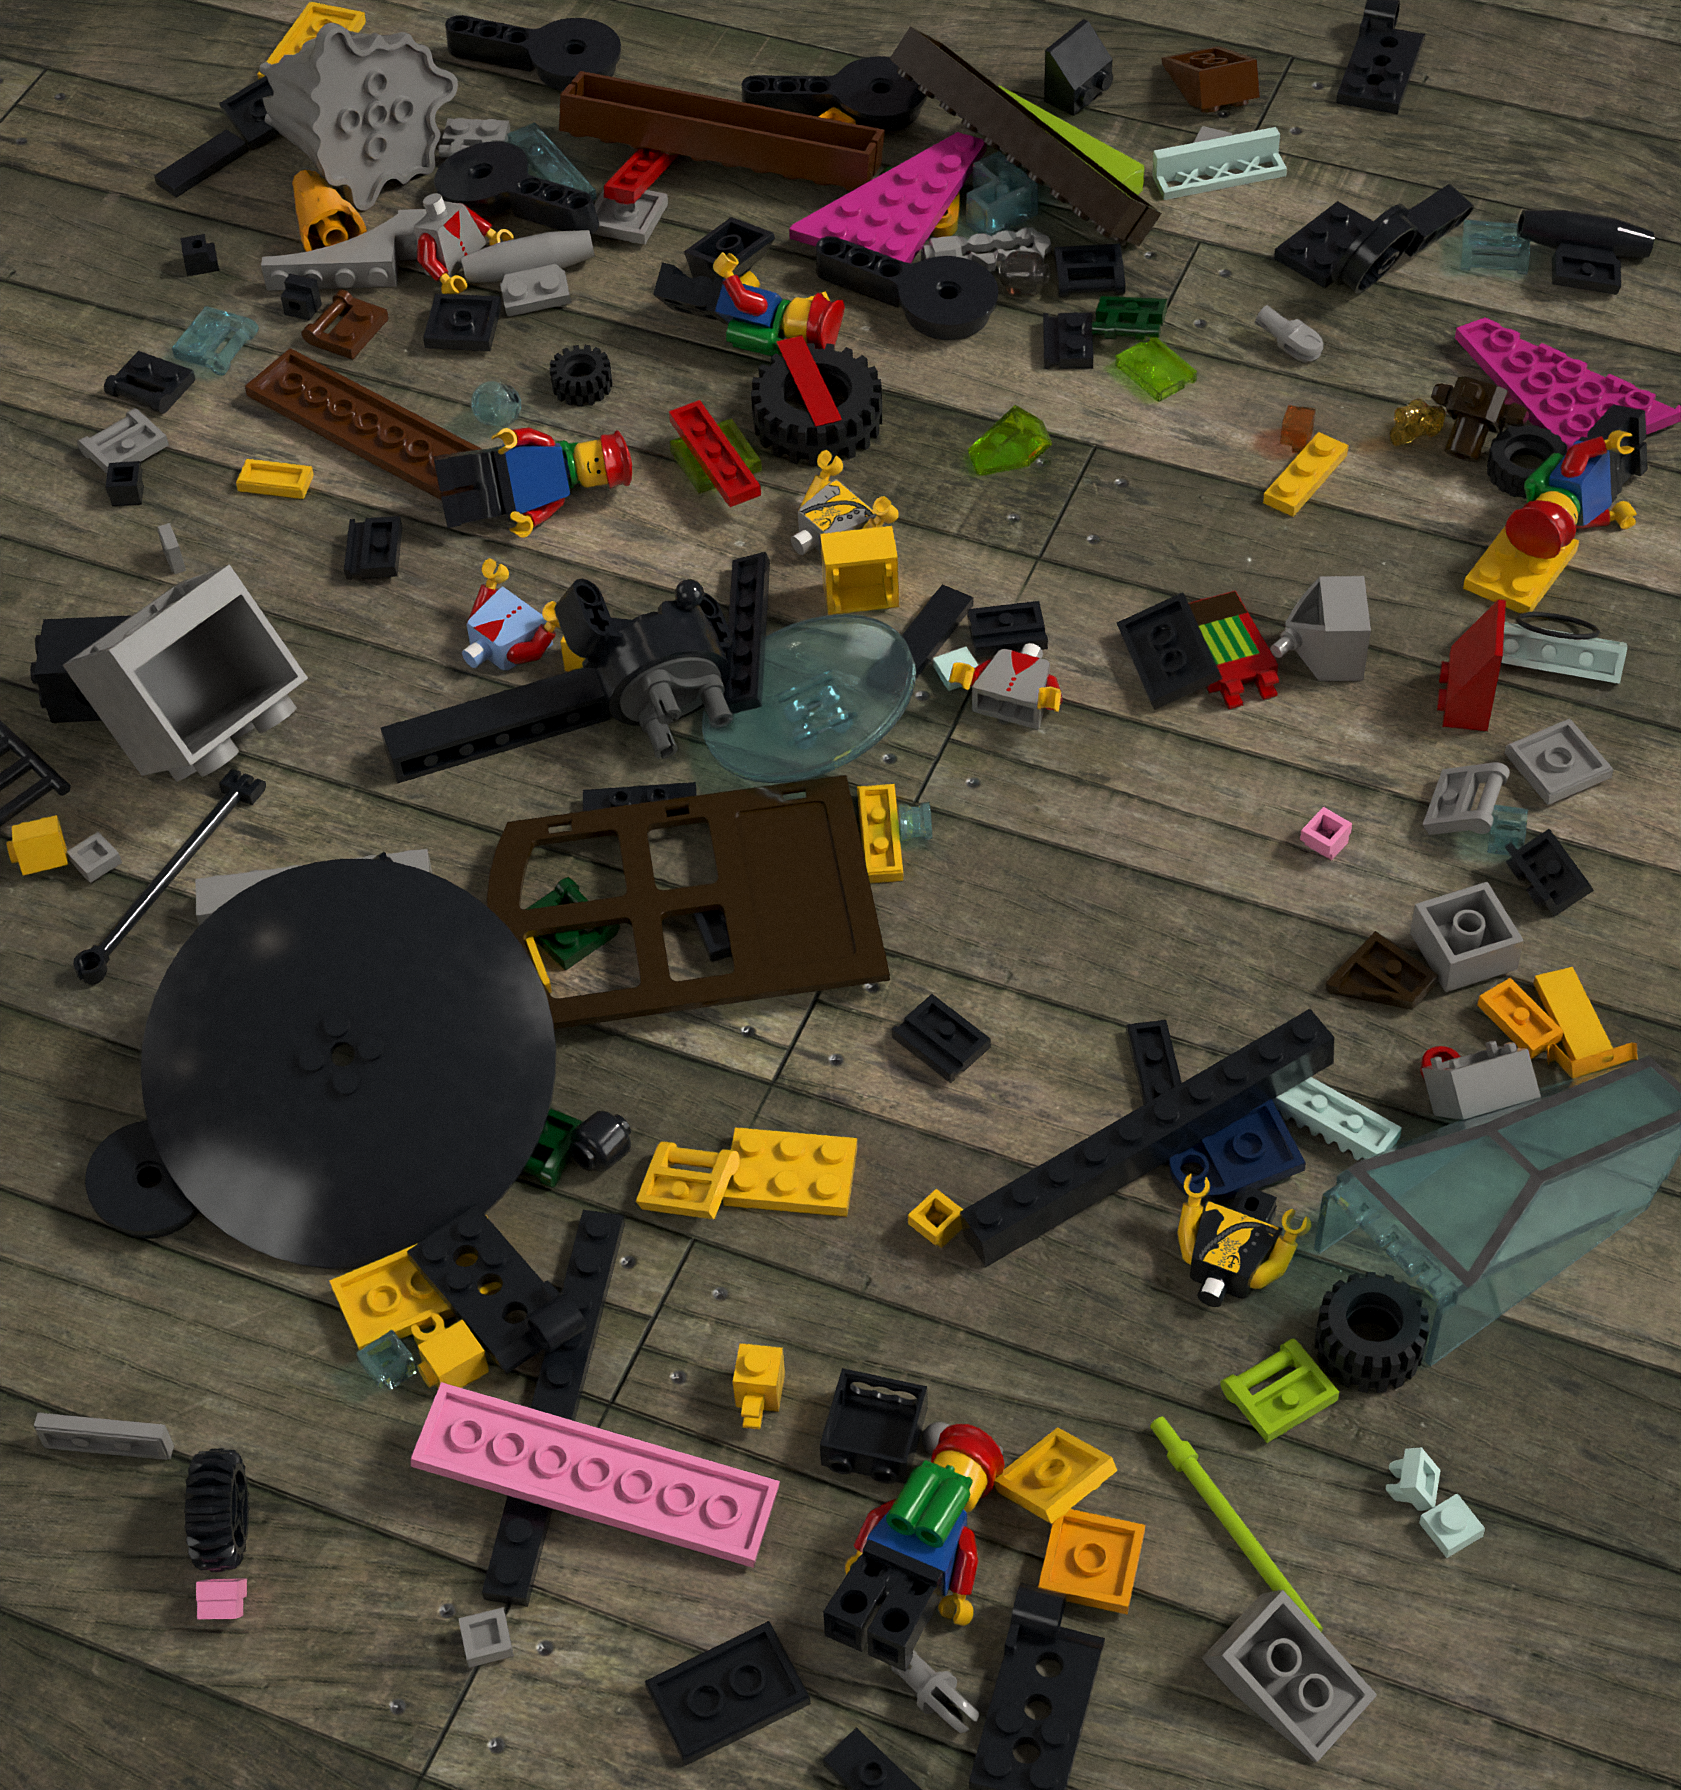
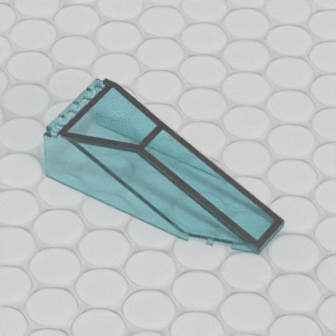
M1650 1056L1540 1088V1098L1465 1120H1459L1356 1162L1337 1175L1336 1185L1322 1195L1314 1249L1321 1254L1353 1230L1360 1227L1379 1247H1384L1391 1241L1393 1242L1387 1248L1386 1254L1410 1278L1416 1276L1421 1271L1424 1272L1419 1276L1416 1284L1437 1305H1440L1436 1308L1425 1356V1362L1431 1367L1649 1208L1654 1195L1664 1179L1667 1180L1673 1165L1681 1154V1084Z

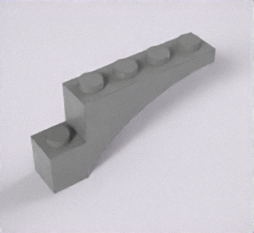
M426 209L398 210L397 215L374 229L332 246L289 255L262 257L261 268L267 291L285 290L284 281L289 274L317 279L319 289L397 287L399 262L417 260V241L414 227L427 214Z

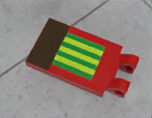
M1236 590L1188 603L1223 678L1206 686L1208 693L1220 691L1228 709L1243 706V701L1239 694L1244 693L1243 684L1253 681L1263 700L1277 696L1278 693L1273 684L1279 683L1277 676L1278 663Z

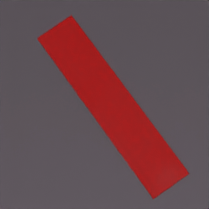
M803 336L776 341L815 426L842 420Z

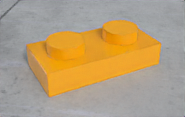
M1511 978L1479 996L1477 1006L1519 1048L1528 1049L1531 1059L1546 1051L1549 1044H1557L1562 1041L1564 1031Z

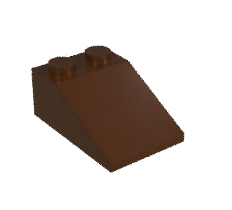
M1219 46L1161 58L1162 65L1189 105L1201 109V112H1216L1220 110L1221 105L1230 104L1233 107L1249 104V99L1260 97L1257 59Z

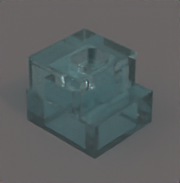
M1495 805L1492 812L1494 820L1489 831L1487 853L1510 856L1505 845L1512 842L1517 850L1524 846L1528 809Z
M390 1330L356 1353L358 1362L379 1388L386 1385L389 1390H392L417 1373L414 1356L393 1330Z

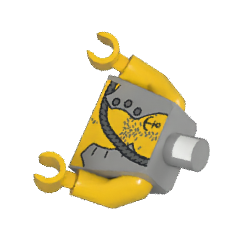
M824 450L819 454L817 463L822 471L820 475H815L798 510L799 533L791 537V544L799 555H804L813 548L821 553L820 534L883 527L884 522L890 524L898 518V510L891 505V501L887 497L881 496L877 498L873 504V509H871L837 479L829 481L830 476H836L842 471L843 463L836 456L828 466L832 458V454L828 450Z

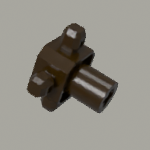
M1465 376L1458 377L1454 387L1443 383L1436 384L1431 394L1432 400L1436 404L1446 407L1448 414L1455 420L1444 451L1453 457L1468 462L1478 461L1488 432L1499 433L1503 431L1505 423L1516 427L1525 426L1529 417V411L1524 406L1514 403L1508 390L1498 385Z

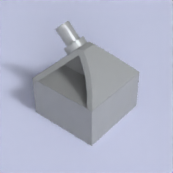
M1320 576L1308 588L1291 611L1285 623V631L1281 633V638L1270 648L1272 654L1280 658L1289 650H1295L1318 681H1363L1371 633L1364 576Z

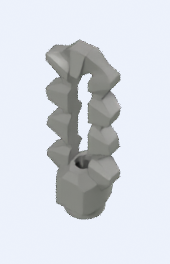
M1033 227L1022 228L1016 233L1011 230L997 232L992 236L975 234L968 240L961 236L930 238L929 245L921 246V261L937 256H956L977 262L989 272L995 270L997 261H1002L1008 268L1015 269L1013 258L1017 256L1025 257L1030 261H1041L1042 265H1044V255L1051 252V242L1047 235L1037 232ZM1031 243H1033V247H1032V248H1026V247L1029 246ZM1018 244L1020 245V247H1019L1017 250H1010V251H1005V250H1003V249H1011V248H1013L1015 245H1018ZM994 247L997 248V250H996L994 253H986V254H978V255L975 254V253H979V252H987V251H990V250L993 249ZM966 251H971L969 255L962 256ZM1017 258L1015 263L1018 264V261L1021 260V258Z

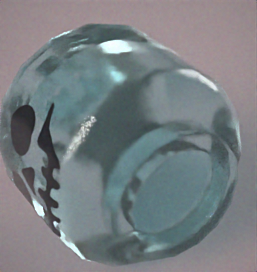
M487 381L479 385L473 392L471 410L480 423L494 427H506L514 423L519 417L521 398L511 385L497 381Z

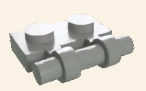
M448 118L442 137L443 145H439V157L449 158L454 153L479 143H508L511 131L509 120Z

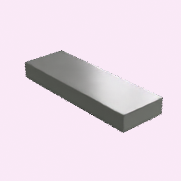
M37 1413L34 1428L43 1447L48 1449L167 1460L171 1459L174 1448L166 1425L47 1413Z

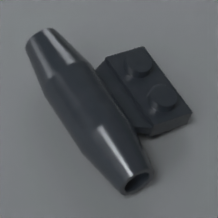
M1523 210L1517 225L1518 237L1556 250L1552 257L1553 285L1617 295L1621 288V260L1617 258H1648L1654 245V232L1617 218L1575 211Z

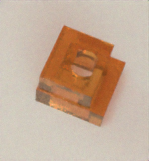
M1288 405L1282 422L1280 444L1292 446V453L1299 454L1311 440L1316 409Z

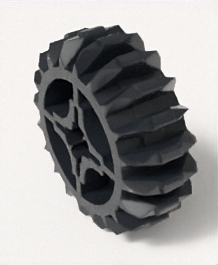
M215 1448L209 1451H200L194 1455L188 1468L186 1494H184V1528L187 1535L186 1543L189 1546L188 1554L195 1568L199 1570L225 1572V1569H236L243 1560V1553L246 1552L250 1510L247 1487L248 1478L245 1475L246 1467L243 1464V1459L235 1450Z

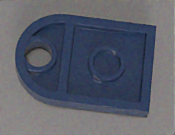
M1272 1099L1213 1135L1205 1137L1201 1142L1179 1155L1176 1154L1169 1158L1170 1174L1173 1182L1188 1197L1189 1195L1184 1189V1181L1187 1175L1180 1169L1187 1163H1197L1203 1167L1204 1170L1200 1175L1191 1178L1189 1188L1193 1193L1202 1192L1205 1187V1178L1207 1177L1210 1182V1190L1205 1197L1201 1198V1202L1205 1203L1207 1200L1219 1203L1233 1199L1237 1192L1244 1193L1247 1186L1259 1189L1305 1171L1306 1165Z

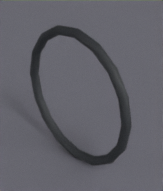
M1526 612L1519 614L1515 619L1523 628L1557 638L1585 640L1596 638L1600 633V630L1595 625L1587 621L1555 613ZM1528 617L1558 619L1582 625L1591 629L1593 633H1561L1532 626L1522 619Z

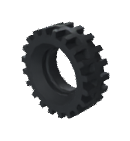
M814 343L807 344L827 388L848 396L847 400L837 407L842 420L816 427L809 412L795 409L785 402L793 394L799 393V389L784 357L779 356L777 353L771 356L770 367L762 364L758 368L759 377H753L751 391L754 432L756 436L760 435L761 445L764 448L772 445L773 455L780 458L785 453L789 455L790 463L798 464L800 459L809 460V466H817V458L824 450H828L832 454L831 461L829 462L831 464L836 456L845 455L850 460L856 457L857 447L864 450L870 447V437H878L879 424H882L883 420L881 379H878V371L875 366L868 368V359L861 355L857 359L853 358V350L847 347L842 352L835 351L834 344L827 343L825 349H815Z

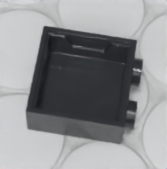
M842 1368L820 1441L821 1466H826L839 1474H851L853 1472L871 1476L875 1481L884 1484H892L894 1482L905 1484L910 1475L928 1409L927 1386ZM853 1382L865 1383L871 1387H884L895 1392H907L917 1399H905L895 1394L886 1395L876 1390H863L853 1385Z

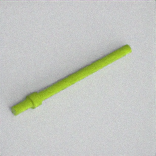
M1163 1416L1154 1420L1150 1428L1168 1451L1166 1457L1178 1472H1184L1271 1590H1284L1322 1632L1323 1627L1198 1463L1199 1455L1190 1443L1182 1441Z

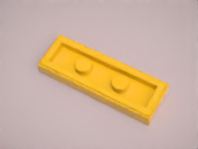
M895 784L857 786L861 844L870 883L903 881Z
M1573 967L1535 975L1534 987L1549 1017L1564 1031L1561 1042L1571 1061L1613 1048ZM1613 1055L1604 1057L1602 1059V1062L1605 1063L1611 1061L1613 1059ZM1619 1064L1580 1076L1579 1079L1611 1072L1618 1069Z

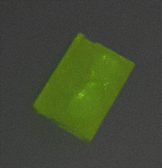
M1150 337V341L1147 343L1140 342L1116 355L1115 366L1157 402L1184 389L1186 383L1191 382L1193 384L1197 381V371L1158 338Z

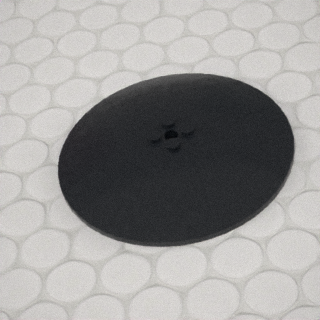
M335 859L314 862L287 869L239 892L214 911L180 948L159 985L146 1022L141 1058L143 1103L156 1148L171 1177L193 1205L221 1230L250 1248L276 1259L302 1266L325 1269H358L420 1243L475 1205L486 1215L512 1187L536 1149L552 1104L556 1079L557 1052L554 1022L547 995L525 949L507 925L469 892L440 876L397 862L375 859ZM343 1044L352 1046L355 1051L353 1061L346 1066L335 1065L332 1060L334 1050Z

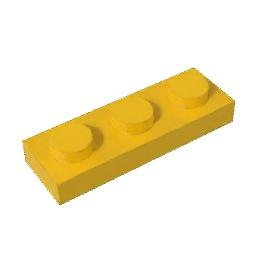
M1318 432L1265 491L1263 503L1294 517L1346 458L1349 445Z

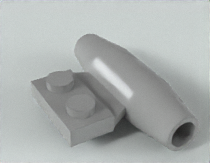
M589 230L556 231L499 242L463 256L461 260L467 283L502 282L500 286L507 317L571 304L565 270L562 269L592 258L595 254Z

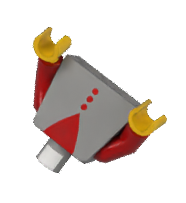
M438 193L424 198L423 204L427 214L414 227L417 241V261L424 268L426 275L431 276L436 282L441 281L442 294H459L467 289L465 279L455 274L463 267L461 257L480 250L486 244L485 236L489 238L490 246L501 242L500 238L503 241L514 239L513 234L509 230L501 229L498 232L494 231L491 228L493 225L462 203L445 202Z
M1031 643L1025 644L1020 653L1008 649L999 650L993 659H989L975 668L965 663L956 662L952 666L948 681L950 683H960L962 688L966 690L972 687V712L1039 730L1044 708L1059 712L1063 701L1057 678L1050 674V663L1042 659L1043 651L1041 648Z

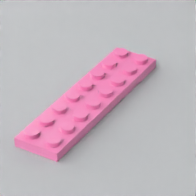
M443 1382L439 1386L411 1456V1467L752 1568H754L780 1483L778 1480Z

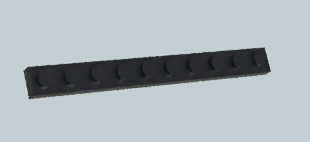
M590 1210L582 1211L561 1293L566 1294L577 1306L585 1320L586 1329L553 1352L547 1353L545 1351L531 1409L572 1421L576 1419L625 1226L624 1215ZM507 1495L482 1590L484 1600L528 1607L552 1508Z

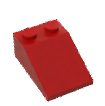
M1498 599L1451 646L1448 662L1441 661L1439 683L1445 684V689L1439 688L1437 711H1443L1442 727L1488 732L1503 657L1506 600Z

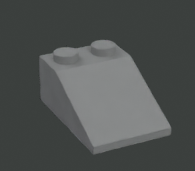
M1284 1590L1262 1593L1202 1657L1203 1661L1234 1695L1313 1762H1318L1377 1696L1372 1688Z

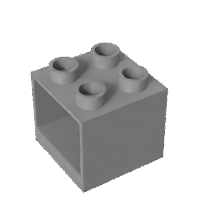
M230 564L179 582L63 664L65 670L141 776L168 770L176 782L196 771L201 777L206 776L236 756L239 750L230 736L236 739L254 728L259 733H263L290 716L297 707L288 696V693L308 679Z

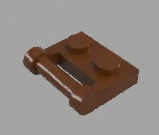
M341 289L333 296L331 305L313 324H308L302 330L301 335L312 346L353 360L389 320L387 309L353 298L348 291ZM342 311L347 312L329 334L324 333Z

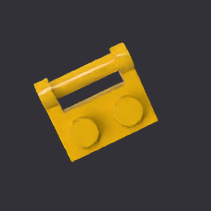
M661 1141L655 1150L636 1203L642 1210L714 1220L730 1177L738 1170L739 1154L735 1150L722 1149L718 1153L679 1148L673 1142ZM675 1164L711 1168L713 1170L711 1173H704L674 1169L669 1167H673Z

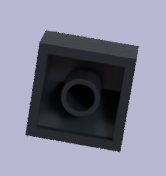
M1083 19L1045 50L1044 102L1073 116L1084 107H1087L1103 91L1108 90L1113 81V59L1089 21Z
M730 217L684 251L692 277L706 276L713 282L715 277L725 279L713 269L715 260L722 252L725 255L731 253L737 258L739 263L732 271L734 275L737 274L739 276L749 271L755 263L765 256L775 240V235L771 231Z

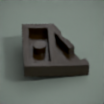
M1375 931L1326 982V991L1330 994L1413 1010L1438 984V975Z

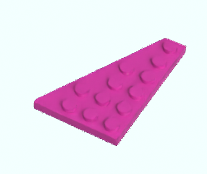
M957 132L792 224L789 228L790 239L816 247L817 242L821 238L834 236L897 260L912 263L921 246L924 245L987 151V143L981 138Z
M1486 317L1456 328L1455 339L1496 385L1508 390L1514 403L1524 406L1529 411L1528 420L1532 425L1543 429L1547 428L1555 435H1559L1562 442L1566 443L1567 451L1576 440H1579L1582 436L1587 437L1588 431L1613 404L1644 410L1646 415V435L1681 422L1680 405L1675 409L1655 400L1656 394L1638 389L1634 384L1612 374H1608L1606 377L1588 370L1587 363L1579 359H1572L1565 353L1543 343L1535 346L1520 339L1521 333L1504 328L1499 323Z

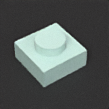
M1458 1494L1423 1513L1419 1524L1446 1558L1483 1537L1485 1531L1484 1526Z

